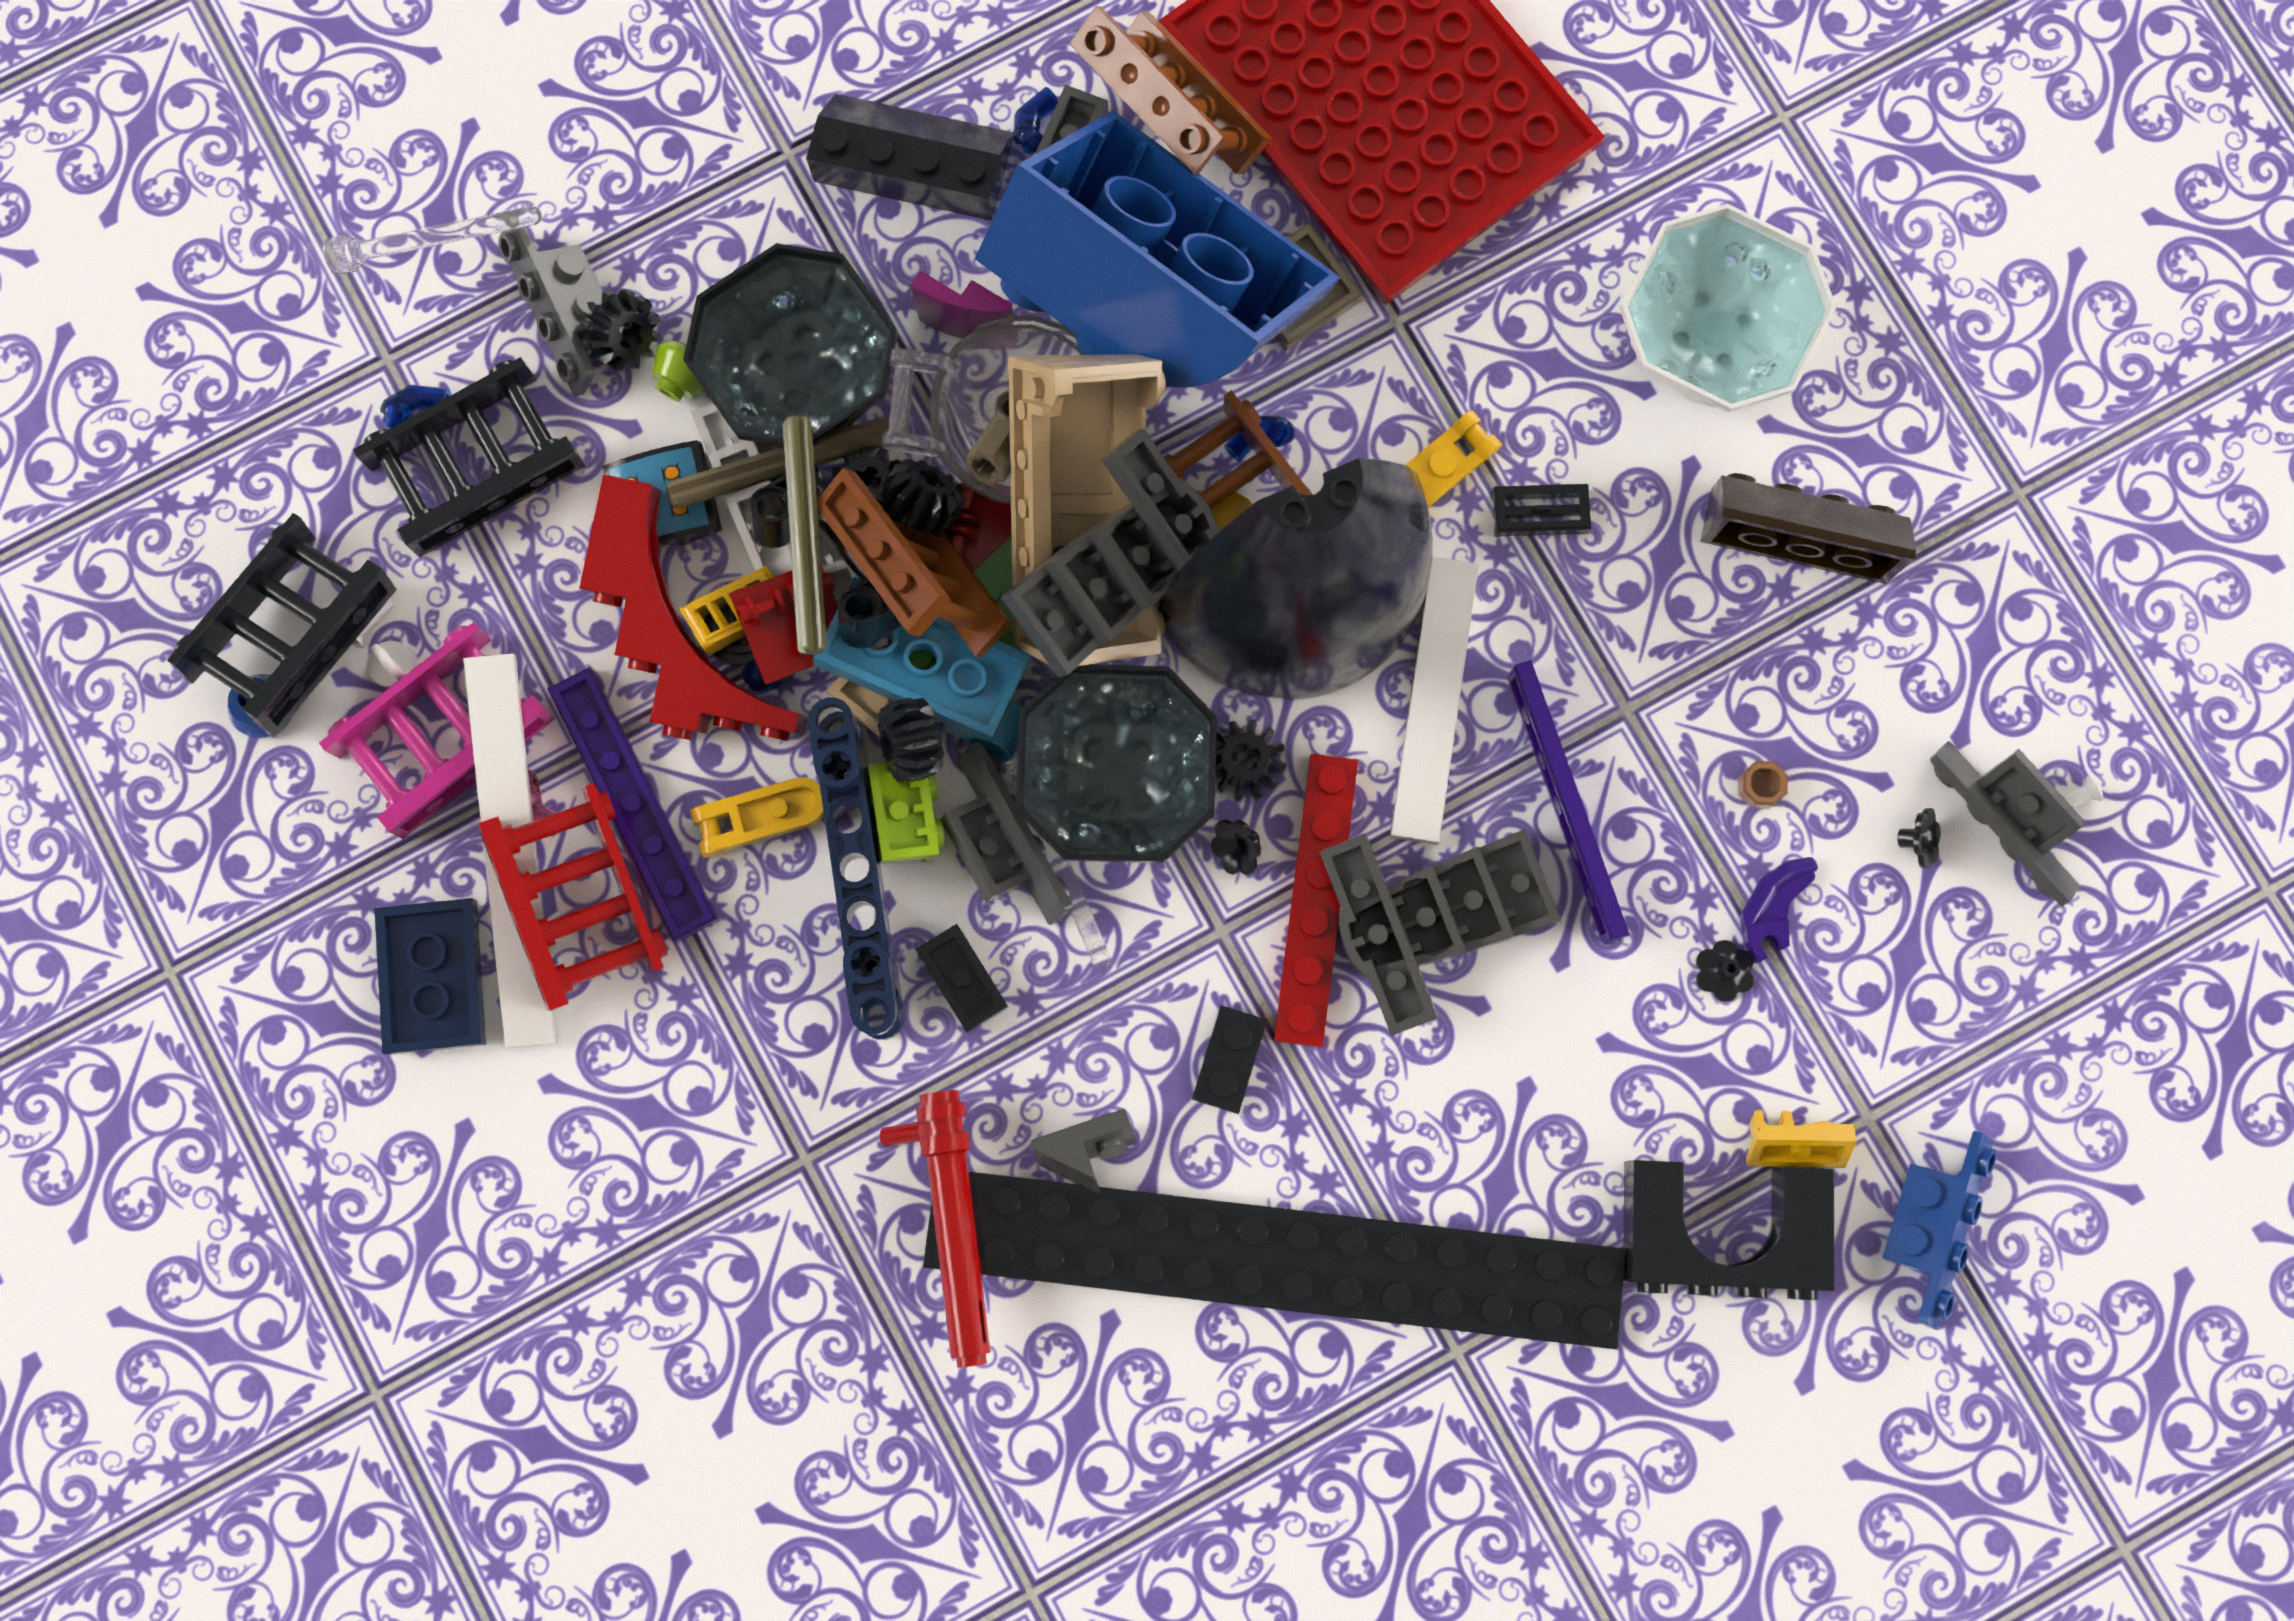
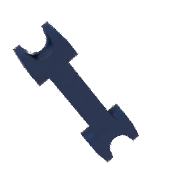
M827 697L819 700L812 706L809 712L808 725L814 769L819 779L844 951L843 970L850 1016L853 1024L861 1032L876 1040H888L895 1037L901 1031L904 1025L905 1014L899 971L894 959L881 864L878 862L865 773L868 761L864 736L860 723L854 717L850 707L841 699ZM831 707L843 711L828 714L821 721L820 726H818V718L825 709ZM844 722L837 731L828 732L834 723ZM846 769L844 779L840 780L839 777L842 775V770ZM857 811L861 813L862 823L855 832L842 833L839 831L838 821L845 812ZM856 858L867 860L869 871L865 878L857 882L846 880L845 868L851 860ZM863 906L875 908L876 920L869 929L856 930L853 928L852 916L858 908ZM869 961H874L877 966L873 967L872 973L867 972L865 967L869 966ZM886 1005L888 1008L886 1020L879 1026L870 1027L869 1014L871 1010L876 1006Z

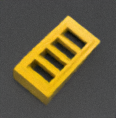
M767 566L714 590L679 609L708 656L745 636L729 594L773 578ZM727 603L737 621L728 624L720 610V607ZM710 613L720 628L712 633L703 620V617Z

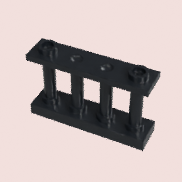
M521 357L514 361L506 360L498 363L489 371V375L389 430L381 429L371 433L364 439L362 445L352 449L356 457L371 471L381 466L384 469L410 516L407 521L408 523L398 528L397 531L405 545L419 558L586 466L567 436L560 439L551 437L524 387L537 381V379ZM506 397L536 447L532 455L519 462L510 461L483 413L484 409ZM466 420L494 470L491 474L492 477L476 486L468 484L441 436V433ZM423 443L452 493L449 501L434 509L426 507L399 459V456Z
M292 513L284 524L279 525L273 530L268 543L191 633L179 640L175 646L174 653L167 660L191 684H194L205 671L247 698L248 703L242 710L260 729L272 737L279 733L397 590L385 571L370 560H367L358 571L351 572L313 548L311 544L316 540L315 536L302 518L295 513ZM297 561H300L342 588V591L327 608L321 609L280 583ZM266 597L311 625V628L296 645L290 646L249 619ZM235 634L280 662V665L265 682L258 683L217 656Z

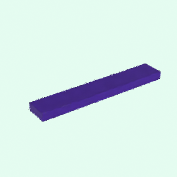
M1529 660L1516 664L1507 679L1600 940L1604 945L1619 941L1630 934L1533 663Z
M588 667L547 688L598 792L606 791L609 795L616 818L612 820L673 942L678 943L719 922L720 920L594 670Z

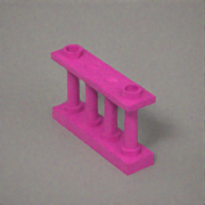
M474 622L468 627L461 626L450 632L445 637L444 645L354 716H346L335 722L329 728L328 736L319 742L324 751L339 759L350 753L388 801L386 803L387 810L377 818L389 833L402 839L406 838L476 782L469 714L442 681L443 678L464 663L463 658L484 656L480 649L492 641V639ZM425 692L465 740L463 743L464 749L450 760L447 758L442 759L403 711ZM533 695L527 699L520 698L525 743L556 719L547 707ZM387 722L426 770L424 774L426 779L412 790H404L365 742V739Z

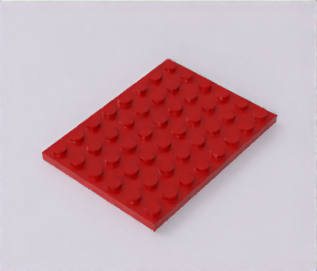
M1186 0L1159 20L1168 32L1272 137L1271 141L1261 152V155L1385 305L1600 147L1605 139L1604 134L1490 0Z

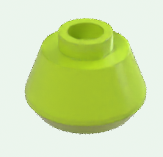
M667 341L659 344L656 349L652 376L658 381L655 388L664 396L676 402H680L682 397L693 399L704 390L683 361L686 346L676 341Z

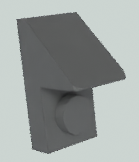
M1125 1108L1030 1140L1041 1167L1076 1184L1083 1185L1098 1194L1101 1192L1090 1159L1098 1156L1104 1159L1112 1158L1125 1152L1127 1146L1136 1144Z

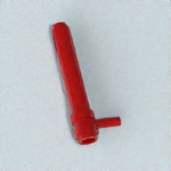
M959 1090L919 1095L921 1107L916 1108L917 1122L882 1128L880 1131V1141L885 1147L920 1142L921 1156L927 1158L950 1357L956 1358L957 1368L987 1364L986 1354L991 1353L966 1153L971 1149L969 1132H964L962 1118L967 1117L966 1104L963 1101L960 1102Z

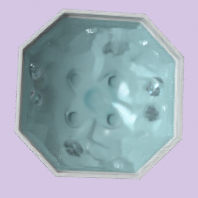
M1724 204L1663 222L1619 308L1631 339V347L1635 350L1641 370L1662 385L1678 391L1685 399L1713 408L1718 407L1726 412H1732L1788 395L1795 391L1837 306L1814 245L1730 204Z

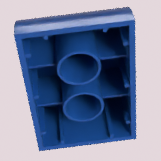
M1111 111L1017 165L975 257V260L1001 278V289L1013 303L1030 311L1046 312L1076 334L1077 346L1084 355L1138 354L1161 360L1162 371L1166 381L1165 387L1176 388L1208 384L1229 374L1323 300L1341 278L1201 174H1193L1179 158L1115 111Z

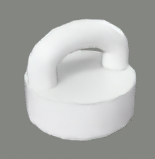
M386 641L379 645H372L367 660L368 674L374 682L385 689L390 688L419 665L415 653L406 645L397 641Z

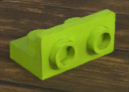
M887 763L867 765L865 773L879 864L921 859L922 863L932 862L940 854L939 848H943L945 843L942 821L935 819L932 801L937 800L938 793L935 775L915 782H898L888 771Z

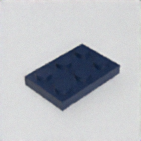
M466 898L374 908L382 1054L397 1055L486 1045L477 900Z

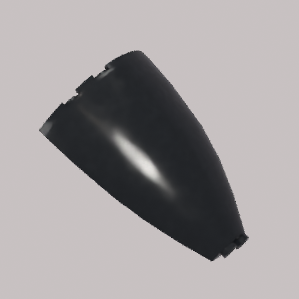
M1357 458L1324 472L1322 475L1324 480L1323 487L1316 494L1303 495L1296 491L1294 486H1291L1256 501L1198 550L1174 576L1168 586V591L1162 596L1157 609L1163 615L1166 633L1190 662L1195 663L1203 671L1219 680L1220 683L1250 695L1256 694L1266 697L1283 698L1284 700L1307 699L1333 693L1362 680L1390 658L1404 641L1418 617L1427 592L1433 555L1432 524L1423 487L1415 471L1406 465L1395 462Z

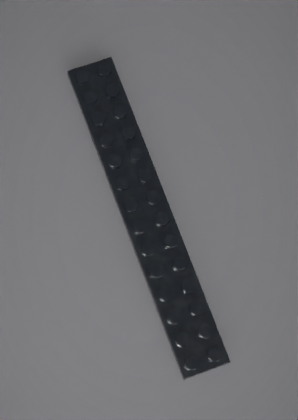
M969 1172L981 1275L1618 1350L1626 1258L1625 1248L1099 1187L1101 1193L1098 1194L1079 1184ZM931 1200L923 1268L940 1270Z

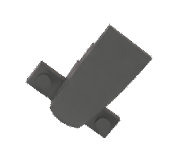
M1144 428L1133 432L1101 459L1130 501V504L1074 539L1001 596L1004 603L1058 678L1069 675L1100 645L1111 642L1141 611L1152 608L1168 591V586L1179 570L1198 550L1219 533L1216 520L1207 503L1195 489L1182 479L1179 480Z
M1525 829L1480 848L1479 846L1435 866L1431 865L1388 887L1367 834H1362L1319 851L1342 908L1340 911V933L1344 951L1354 968L1364 977L1369 978L1391 1036L1439 1018L1419 967L1480 950L1562 921Z

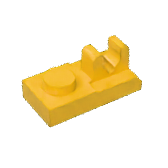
M1756 1110L1750 1122L1752 1142L1746 1156L1747 1166L1846 1168L1857 1143L1854 1124H1834L1830 1121H1819L1813 1124L1797 1126L1794 1125L1792 1113L1782 1110L1778 1125H1768L1764 1121L1763 1111Z

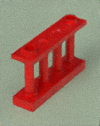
M595 783L586 785L582 789L586 803L519 827L512 828L511 824L502 827L498 816L478 824V830L547 1011L569 1004L566 994L574 991L573 986L643 959L646 960L650 972L664 968L661 958L668 956L659 929L656 928L651 931L649 929L610 826L609 820L615 819L616 815L609 795L606 791L598 793ZM592 821L594 822L604 849L531 875L529 871L519 873L513 855L521 852V846ZM611 867L621 895L550 921L546 917L537 920L530 902L539 898L537 893ZM628 913L638 941L565 967L564 963L557 966L554 965L548 947L556 945V939Z

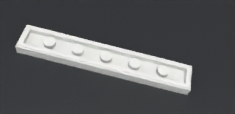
M1432 557L1428 588L1422 612L1390 838L1438 845L1440 841L1479 567L1478 563Z

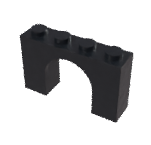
M1624 1161L1623 1248L1626 1249L1624 1281L1637 1282V1292L1668 1294V1284L1687 1285V1294L1718 1296V1286L1737 1287L1738 1297L1768 1298V1288L1787 1289V1299L1818 1300V1290L1834 1291V1169L1772 1167L1771 1226L1768 1236L1762 1247L1748 1259L1736 1264L1723 1265L1703 1255L1692 1243L1686 1231L1683 1213L1684 1162Z

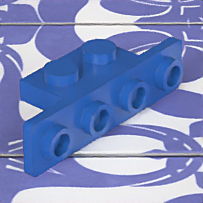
M1972 1132L1959 1177L1910 1163L1882 1258L1888 1262L1931 1274L1918 1316V1322L1930 1329L1938 1330L1941 1320L1946 1322L1952 1313L1955 1294L1950 1291L1955 1272L1961 1273L1967 1262L1969 1246L1964 1241L1969 1224L1975 1225L1981 1214L1983 1199L1981 1196H1978L1983 1177H1990L1995 1166L1996 1149L1992 1148L1993 1141L1982 1132Z

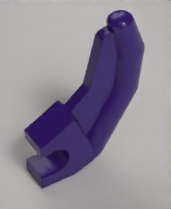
M1813 857L1786 860L1763 876L1741 912L1740 923L1743 943L1747 951L1752 955L1755 964L1768 958L1761 947L1764 937L1772 939L1778 951L1790 946L1789 919H1787L1790 902L1815 880L1814 872L1818 870V865Z

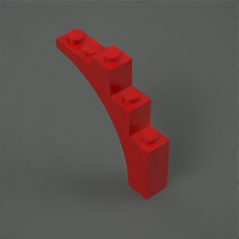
M603 474L579 588L594 593L592 602L621 608L623 599L626 600L614 655L629 659L627 668L656 674L658 665L661 666L649 722L664 725L662 735L691 740L693 731L707 734L711 715L715 716L713 726L742 731L743 722L762 726L761 736L784 741L789 740L790 732L804 735L808 716L774 706L739 687L708 660L688 635L670 600L660 565L657 527L661 490L648 483Z

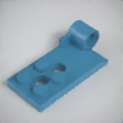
M854 576L849 588L861 580ZM837 610L826 631L827 648L822 653L814 655L813 665L895 702L896 700L909 697L912 699L924 698L934 709L936 720L946 724L945 731L967 740L969 744L980 740L986 751L990 752L998 761L1006 762L1012 759L1018 747L1019 713L1023 706L1011 699L1026 670L1031 655L997 640L982 659L978 658L973 654L953 625L939 618L934 620L921 637L907 633L904 627L900 626L888 634L891 637L892 643L886 649L854 648L847 645L839 635ZM855 615L852 618L865 619L868 618V616ZM926 650L933 654L936 664L928 670H919L912 666L909 656L915 651Z

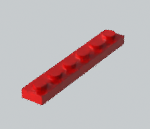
M1310 754L1273 1042L1316 1048L1323 1047L1340 903L1319 851L1349 840L1358 767L1357 759Z

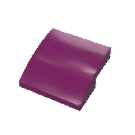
M920 271L910 285L919 321L948 335L981 344L1013 345L1017 339L1012 304L977 282L971 280L960 295L923 271Z

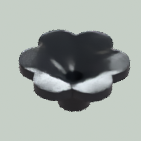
M1925 808L1922 813H1918L1916 816L1915 829H1899L1897 835L1900 848L1914 849L1921 868L1929 869L1931 863H1936L1939 857L1938 843L1941 837V829L1936 821L1934 809Z
M1223 819L1217 822L1214 828L1216 837L1211 841V849L1221 859L1224 870L1232 875L1238 872L1244 875L1254 873L1258 866L1256 858L1261 855L1258 833L1250 829L1248 824L1242 820L1231 822Z
M1718 941L1712 949H1705L1697 955L1695 961L1697 968L1700 970L1696 977L1697 986L1704 992H1713L1717 1000L1722 1002L1731 1001L1736 997L1737 993L1747 992L1753 987L1754 977L1750 972L1754 964L1753 957L1746 950H1737L1731 941ZM1727 965L1731 967V973L1727 972Z

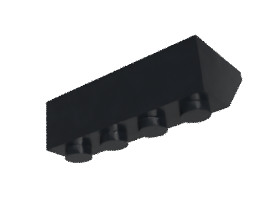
M835 93L817 116L806 160L813 181L817 183L992 221L1014 133Z

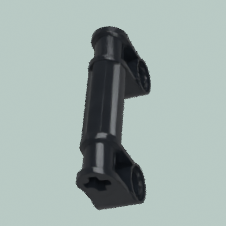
M814 464L816 495L818 499L828 485L820 478L819 469ZM786 474L768 485L757 489L749 501L752 535L757 543L767 548H780L790 542ZM818 510L819 533L861 580L854 586L847 588L838 599L839 635L851 647H870L902 625ZM769 516H778L777 518H766ZM855 615L868 616L865 619H855L852 617Z

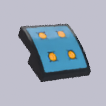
M694 440L664 446L603 466L605 475L648 483L661 490L657 527L659 548L670 543L683 546L722 531L715 497L676 509L671 505L666 492L667 484L670 481L708 470L701 441Z

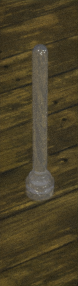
M528 206L360 241L356 237L351 238L348 235H340L325 239L323 253L328 268L334 275L338 276L356 272L359 266H363L365 260L537 225L542 219V213L537 207Z
M1018 756L999 765L1000 774L1005 785H1011L1013 792H1016ZM1036 770L1035 772V784L1040 781L1037 773L1040 770ZM1036 831L1039 839L1044 844L1047 859L1054 873L1065 882L1069 890L1070 901L1073 906L1070 912L1095 969L1101 973L1110 971L1113 966V960L1070 861L1063 860Z

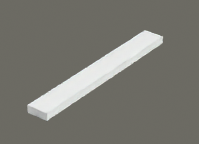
M512 653L463 658L480 820L483 822L498 816L502 827L511 824L512 828L533 822L516 655ZM536 842L521 846V852L513 855L519 873L529 871L531 875L539 872ZM483 843L505 1049L554 1044L557 1042L554 1009L551 1011L546 1009ZM541 892L537 893L538 899L530 901L537 920L544 918Z

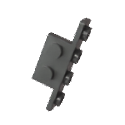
M519 214L509 215L498 239L500 253L503 259L510 263L518 279V289L522 299L529 302L537 319L539 335L543 341L548 342L556 358V368L560 378L568 383L574 397L584 395L595 375V370L580 341V338L589 330L583 328L579 320L591 318L593 312L589 310L587 302L594 301L599 305L602 304V289L580 244L537 252Z
M980 740L971 743L958 758V763L974 790L977 799L945 812L940 820L986 903L1026 885L1046 922L1052 925L1062 919L1073 908L1069 890L1065 882L1056 876L1049 864L1044 844L1039 837L1033 835L1024 817L1016 810V796L1009 792L1002 780L997 760L990 752L986 751Z
M1947 741L1930 758L1938 779L1947 787L1954 788L1967 802V808L1974 819L1983 825L1987 824L2000 838V845L2004 852L2011 859L2020 861L2033 875L2036 887L2043 895L2048 898H2054L2060 906L2070 902L2080 885L2052 855L2050 850L2079 830L2086 821L2019 748L1981 776L1951 742Z

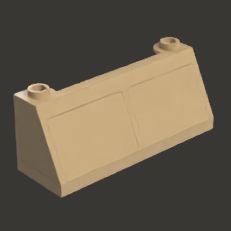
M1138 354L1008 356L1012 587L1074 539L1130 504V501L1101 459L1133 432L1142 428L1146 431V408L1155 407L1165 391L1166 381L1162 371L1161 360ZM1155 606L1141 611L1111 642L1100 645L1078 666L1161 654V637L1165 631L1162 613ZM1013 615V647L1048 664Z

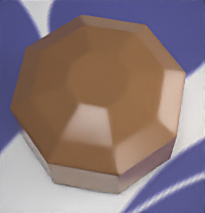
M1755 761L1738 776V795L1751 808L1770 809L1788 793V775L1773 761Z

